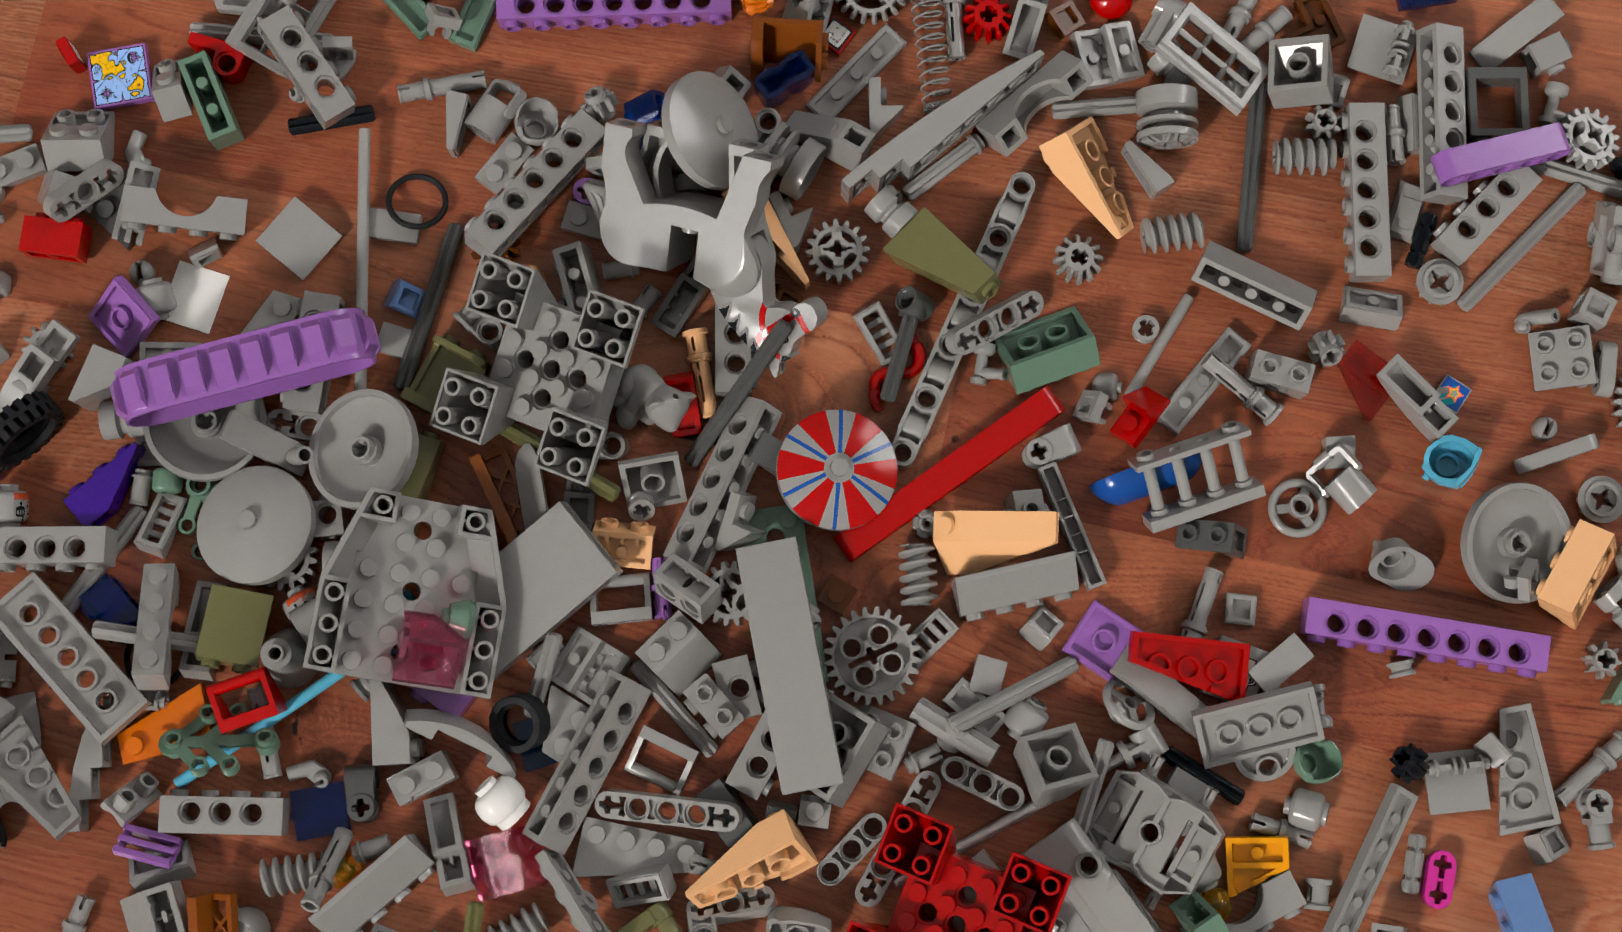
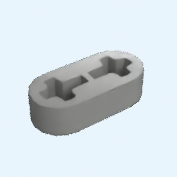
M1598 341L1596 344L1594 363L1597 383L1591 384L1593 396L1610 398L1613 394L1618 356L1616 342Z

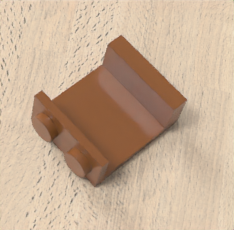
M752 17L751 79L763 78V63L768 61L816 64L815 82H821V70H827L828 52H822L828 51L829 33H823L824 20Z

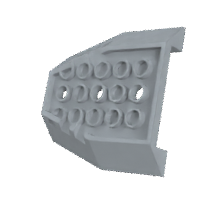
M370 487L320 574L302 668L490 699L507 609L493 510L464 504L455 506L403 496L401 492ZM419 522L426 523L430 527L431 533L426 540H420L414 534V527ZM407 583H414L419 588V596L414 601L407 600L403 596L402 590ZM468 599L476 605L475 623L471 637L461 642L445 633V627L440 626L442 609L448 608L450 603ZM396 644H403L408 649V656L402 662L395 661L391 656V650Z

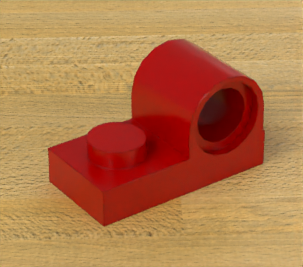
M190 32L187 43L195 51L194 54L205 50L211 59L213 57V68L225 83L236 85L244 81L253 61L251 58L233 49L223 40ZM232 62L236 63L233 70L224 71L226 65Z
M693 371L664 375L663 380L668 386L683 392L696 394V397L690 402L689 409L678 429L672 432L673 438L700 434L702 432Z

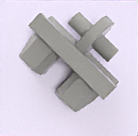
M146 771L106 798L100 807L110 812L116 818L118 824L123 827L158 801L163 793L157 789L159 781Z

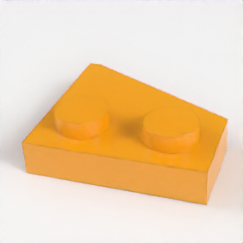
M1288 836L1225 837L1228 897H1234L1242 891L1266 881V879L1290 868Z

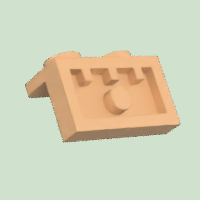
M610 517L596 520L592 533L619 567L651 569L656 526L649 525L645 521L624 523Z

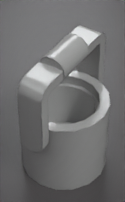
M494 79L464 121L465 126L485 141L496 144L514 118L518 107L525 101L527 93L517 83L509 80ZM500 89L514 95L508 106L495 98Z
M1337 444L1330 451L1327 449L1313 460L1314 465L1306 472L1307 479L1325 498L1331 496L1348 515L1359 508L1378 490L1362 473V464L1343 444ZM1340 452L1351 464L1324 486L1313 473L1325 467L1334 459V455Z

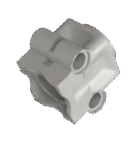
M1596 201L1594 221L1590 223L1587 232V243L1589 247H1592L1589 272L1600 276V282L1622 285V206L1614 202Z

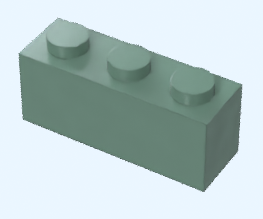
M204 50L177 61L209 142L219 151L245 140L222 80L214 70L213 60Z

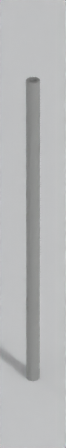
M359 128L356 308L363 309L365 315L368 316L371 129ZM367 369L355 373L354 391L367 389Z

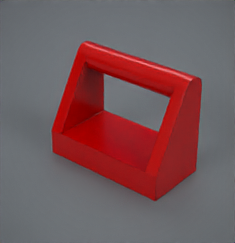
M265 666L206 686L207 695L221 734L288 710L284 697ZM261 681L268 704L232 715L220 694Z

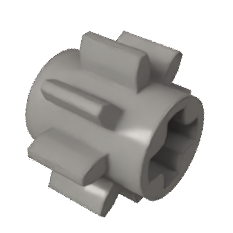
M594 86L584 93L585 103H582L580 107L597 122H606L615 115L614 106L619 104V101L614 91L610 92L609 88L604 89L603 86Z
M1317 105L1314 108V114L1308 112L1304 119L1310 123L1305 127L1304 132H1310L1313 136L1312 141H1315L1317 138H1323L1327 142L1331 139V133L1338 134L1341 130L1336 123L1342 116L1336 115L1332 111V105L1328 109H1322L1320 105ZM1321 120L1325 121L1324 127L1320 126Z
M1331 329L1320 331L1307 343L1311 350L1308 352V355L1313 363L1319 362L1323 368L1325 366H1334L1346 354L1342 347L1346 343L1340 334L1334 335Z
M1607 641L1600 642L1598 648L1594 644L1586 646L1589 653L1586 656L1580 657L1586 664L1585 673L1596 672L1595 678L1597 680L1603 679L1605 673L1610 677L1617 675L1614 668L1622 664V661L1618 660V648L1609 649ZM1598 656L1605 660V665L1598 661Z

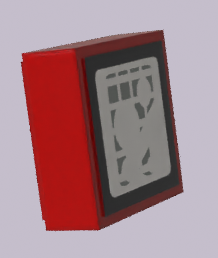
M832 15L829 19L825 32L829 33L828 50L839 57L856 36V31L835 15Z
M65 36L56 40L55 44L68 66L76 74H81L88 70L75 46Z

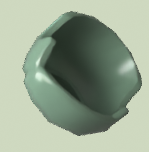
M1321 740L1295 747L1296 753L1293 757L1294 771L1305 782L1323 784L1340 774L1343 767L1342 753L1333 741Z

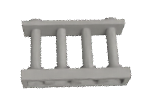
M1229 421L1222 424L1219 429L1156 450H1143L1138 452L1135 457L1127 459L1128 464L1137 473H1144L1152 505L1150 511L1141 513L1144 525L1154 534L1266 496L1264 484L1254 476H1248L1240 439L1252 435L1251 429L1242 422ZM1228 443L1236 479L1233 483L1222 486L1219 482L1212 448ZM1200 453L1208 488L1204 493L1192 495L1183 458ZM1172 462L1180 498L1177 502L1166 505L1163 503L1155 467Z

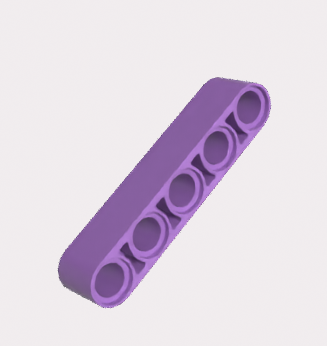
M1553 123L1445 149L1434 154L1430 160L1440 186L1447 187L1554 161L1568 155L1572 149L1561 123Z

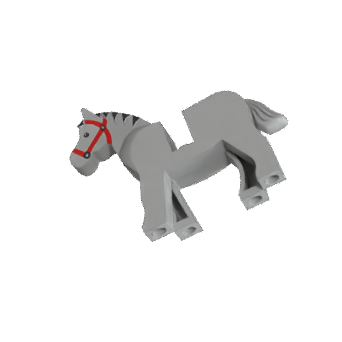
M617 118L606 122L601 164L604 181L588 179L583 183V189L591 203L596 221L600 226L601 239L608 253L623 264L666 272L693 259L695 237L698 234L693 279L711 290V294L723 317L747 346L757 352L777 321L781 319L786 320L793 326L792 332L768 365L775 378L779 374L784 373L787 360L799 354L798 348L803 337L808 332L822 325L826 321L828 314L826 304L819 297H809L800 303H796L794 301H779L775 295L776 253L764 208L769 199L771 182L777 171L783 166L784 156L768 153L769 144L741 138L729 143V191L725 199L701 193L676 192L672 179L673 156L664 137L662 119L648 124L624 118ZM644 135L642 148L639 150L640 141Z

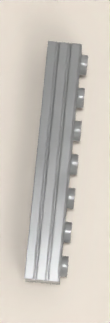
M1056 461L1038 468L1036 471L1053 511L1059 512V526L1070 552L1075 551L1077 569L1086 590L1090 591L1105 585L1107 582Z

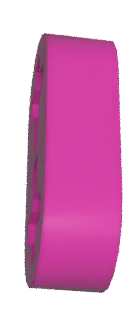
M1435 850L1426 857L1421 886V899L1428 907L1443 909L1451 902L1457 863L1455 857L1450 852ZM1442 855L1443 861L1448 862V866L1441 869L1440 878H1438L1439 867L1434 866V861L1440 860ZM1437 881H1439L1438 891L1443 893V898L1437 899L1436 903H1434V898L1429 897L1430 890H1436Z

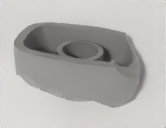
M778 906L768 914L766 932H832V920L823 914L804 908Z

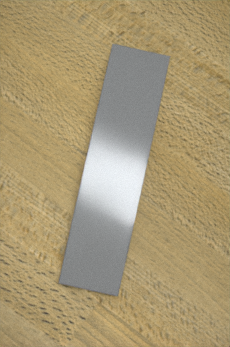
M1127 645L1109 672L1132 687V692L1156 707V712L1197 739L1190 711L1207 706L1175 679L1128 662L1129 645Z
M100 705V707H101L102 710L108 709V708H103V706ZM87 728L84 730L77 752L69 797L82 820L69 832L89 831V800L101 799L100 768L112 767L111 740L103 746Z

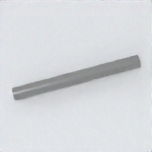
M1183 294L1124 392L1125 395L1143 386L1193 303V297Z

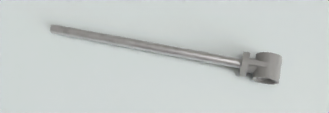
M1155 722L1147 729L1136 730L1129 734L1128 738L1131 742L1126 745L1122 740L1114 744L1117 753L1111 756L1107 772L1123 763L1128 770L1136 767L1134 761L1138 758L1141 759L1142 763H1145L1152 759L1154 753L1161 755L1169 750ZM1029 801L1019 809L1011 811L957 841L956 852L961 854L1049 804L1035 807L1033 801ZM900 873L892 879L897 888L905 885L908 876Z

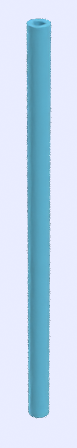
M326 674L285 702L288 708L287 711L260 720L240 734H256L261 728L272 727L338 682L345 675ZM241 747L221 749L227 755H231ZM209 755L205 757L210 769L217 764ZM203 764L197 765L195 769L201 768ZM190 769L174 778L173 781L181 789L198 777H194Z

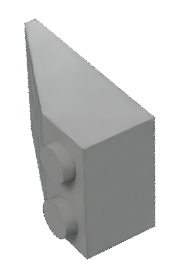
M370 680L372 766L416 764L420 761V757L425 756L424 739H420L418 733L404 727L406 708L393 684Z

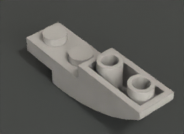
M52 319L36 343L28 345L0 391V413L7 404L11 406L15 399L19 398L21 400L23 395L27 393L31 394L34 391H44L47 393L50 389V386L47 384L81 337L58 320Z

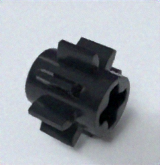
M1412 743L1408 747H1398L1393 753L1392 758L1389 759L1395 765L1391 772L1398 779L1402 778L1407 784H1410L1411 780H1422L1427 773V769H1430V766L1424 761L1428 758V754L1421 748H1416Z

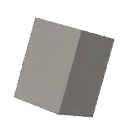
M678 451L618 461L626 503L629 496L638 491L650 493L654 498L655 507L688 502Z

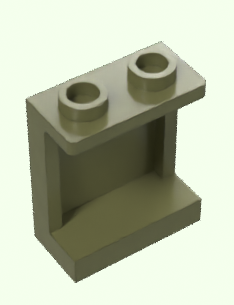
M435 334L432 339L434 345L410 388L405 386L400 395L405 402L430 415L433 413L447 367L487 375L491 368V365L485 360L487 356L474 348L467 351L459 347L461 342L447 334L443 338Z
M212 584L195 653L196 660L201 661L200 665L219 669L220 665L231 666V671L239 674L258 669L260 652L264 643L270 613L272 612L274 596Z

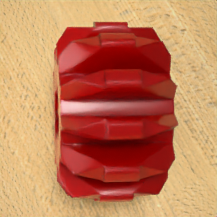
M973 0V5H966L965 12L967 15L963 16V23L968 25L966 33H976L975 42L980 41L981 37H984L987 45L991 43L992 36L995 40L1001 41L1002 33L1009 32L1010 26L1008 23L1012 22L1013 15L1007 13L1010 7L1008 3L1000 5L1001 0ZM984 16H990V20L992 21L985 22L986 18Z

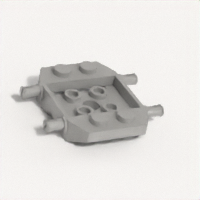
M1155 753L1147 768L1142 769V771L1116 770L1093 813L1087 832L1094 846L1104 853L1107 864L1111 862L1131 872L1141 882L1151 888L1143 902V905L1148 906L1151 910H1155L1157 903L1164 894H1193L1226 835L1214 814L1210 811V807L1219 791L1207 785L1199 801L1192 800L1157 779V774L1165 758ZM1189 820L1194 822L1166 874H1162L1161 871ZM1149 823L1154 824L1158 829L1159 835L1155 841L1148 840L1144 835V828ZM1097 861L1095 862L1091 871H1095L1098 869Z

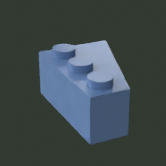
M1531 873L1496 881L1490 888L1488 898L1492 909L1496 912L1501 932H1554Z

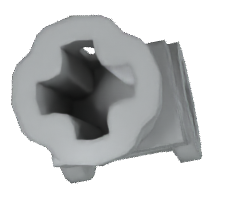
M1586 788L1575 798V805L1580 812L1582 825H1587L1590 844L1587 845L1588 850H1605L1617 847L1616 842L1612 841L1609 823H1614L1611 811L1613 808L1612 796L1603 789ZM1597 799V803L1591 806V801Z

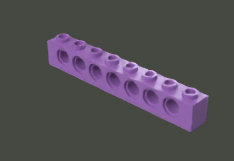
M496 0V19L500 29L508 32H518L522 28L547 31L551 27L577 30L580 26L606 29L609 28V25L635 28L639 24L665 27L668 23L694 26L697 22L723 25L726 21H732V0H708L710 3L704 8L695 5L698 0H677L680 2V5L674 9L666 7L667 2L670 0ZM641 1L651 3V6L645 10L636 7ZM612 2L622 4L621 8L615 11L609 10L607 7ZM583 3H591L593 5L589 11L584 12L578 9ZM554 4H562L564 6L559 12L549 11L550 7ZM525 5L534 6L530 13L520 12L521 8Z
M1315 597L1303 599L1298 635L1307 636V641L1325 644V640L1328 639L1337 641V646L1355 649L1356 644L1365 645L1369 652L1385 653L1386 649L1397 651V656L1404 658H1415L1416 654L1426 655L1427 661L1445 663L1446 659L1456 660L1457 666L1476 668V664L1487 665V671L1506 673V669L1517 670V676L1536 678V674L1547 672L1551 636ZM1330 616H1335L1339 620L1340 627L1337 632L1330 630L1327 621ZM1361 620L1369 625L1370 631L1366 637L1362 636L1357 629L1358 623ZM1391 625L1395 626L1399 631V638L1396 642L1392 641L1388 636V628ZM1421 630L1425 631L1429 636V643L1426 647L1418 641V634ZM1451 635L1455 636L1459 641L1457 651H1453L1448 645V639ZM1481 640L1485 641L1489 646V652L1486 656H1483L1478 649ZM1511 645L1515 646L1519 651V657L1516 661L1512 660L1508 653Z

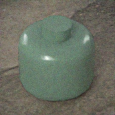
M163 466L162 468H156L152 476V490L160 494H179L183 490L184 478L175 475Z

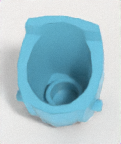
M1453 434L1442 435L1440 439L1434 441L1426 449L1423 458L1424 462L1421 465L1425 472L1422 478L1426 481L1430 479L1437 485L1456 490L1462 488L1476 470L1482 455V449L1465 438Z

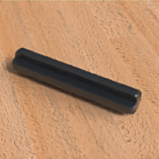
M370 104L357 106L354 113L325 130L373 122L376 117L375 110ZM314 114L288 119V129L293 136L324 130Z
M1168 746L1169 750L1162 754L1166 763L1173 767H1179L1206 785L1219 791L1218 795L1232 804L1239 805L1245 796L1243 789L1209 768L1205 769L1204 765L1177 748Z

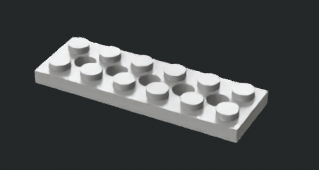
M34 571L0 599V630L101 745L105 746L152 704L141 690H137L134 682ZM30 607H36V618L31 622H25V611ZM54 628L56 630L55 640L49 644H44L42 640L44 632ZM68 650H74V662L64 666L61 661L62 655ZM86 672H93L95 676L93 684L83 688L80 683L81 677ZM105 694H112L114 697L113 705L109 709L102 710L100 699Z

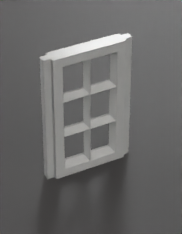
M250 0L226 38L225 43L281 77L289 79L278 61L265 54L268 48L265 42L260 50L245 42L256 23L263 19L261 15L271 1ZM297 0L279 1L306 16V27L304 29L312 37L317 34L337 0H317L311 11L296 4ZM290 36L285 38L291 42L289 46H297L300 43L296 37Z
M1191 2L1186 5L1155 47L1156 51L1236 116L1246 106L1268 74V65ZM1188 21L1206 35L1202 43L1183 29ZM1178 35L1196 49L1192 57L1188 56L1173 43ZM1211 40L1230 55L1225 63L1206 48ZM1201 54L1220 69L1215 77L1196 62ZM1235 60L1253 74L1249 82L1230 68ZM1225 74L1243 88L1239 96L1220 82Z

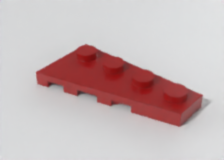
M1130 631L1127 661L1232 701L1246 697L1251 644Z

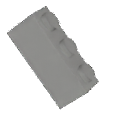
M828 692L844 783L810 791L828 803L843 808L890 728Z

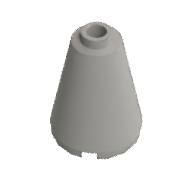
M294 627L284 628L275 632L261 648L262 667L265 666L268 669L274 682L281 687L297 688L306 685L318 672V670L302 668L307 644Z

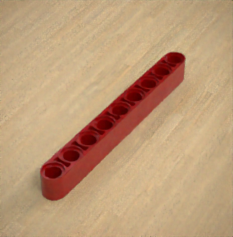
M1049 385L1044 387L894 493L886 507L871 521L855 529L841 531L833 537V540L850 563L855 561L913 520L921 511L930 508L1054 420L1066 410Z

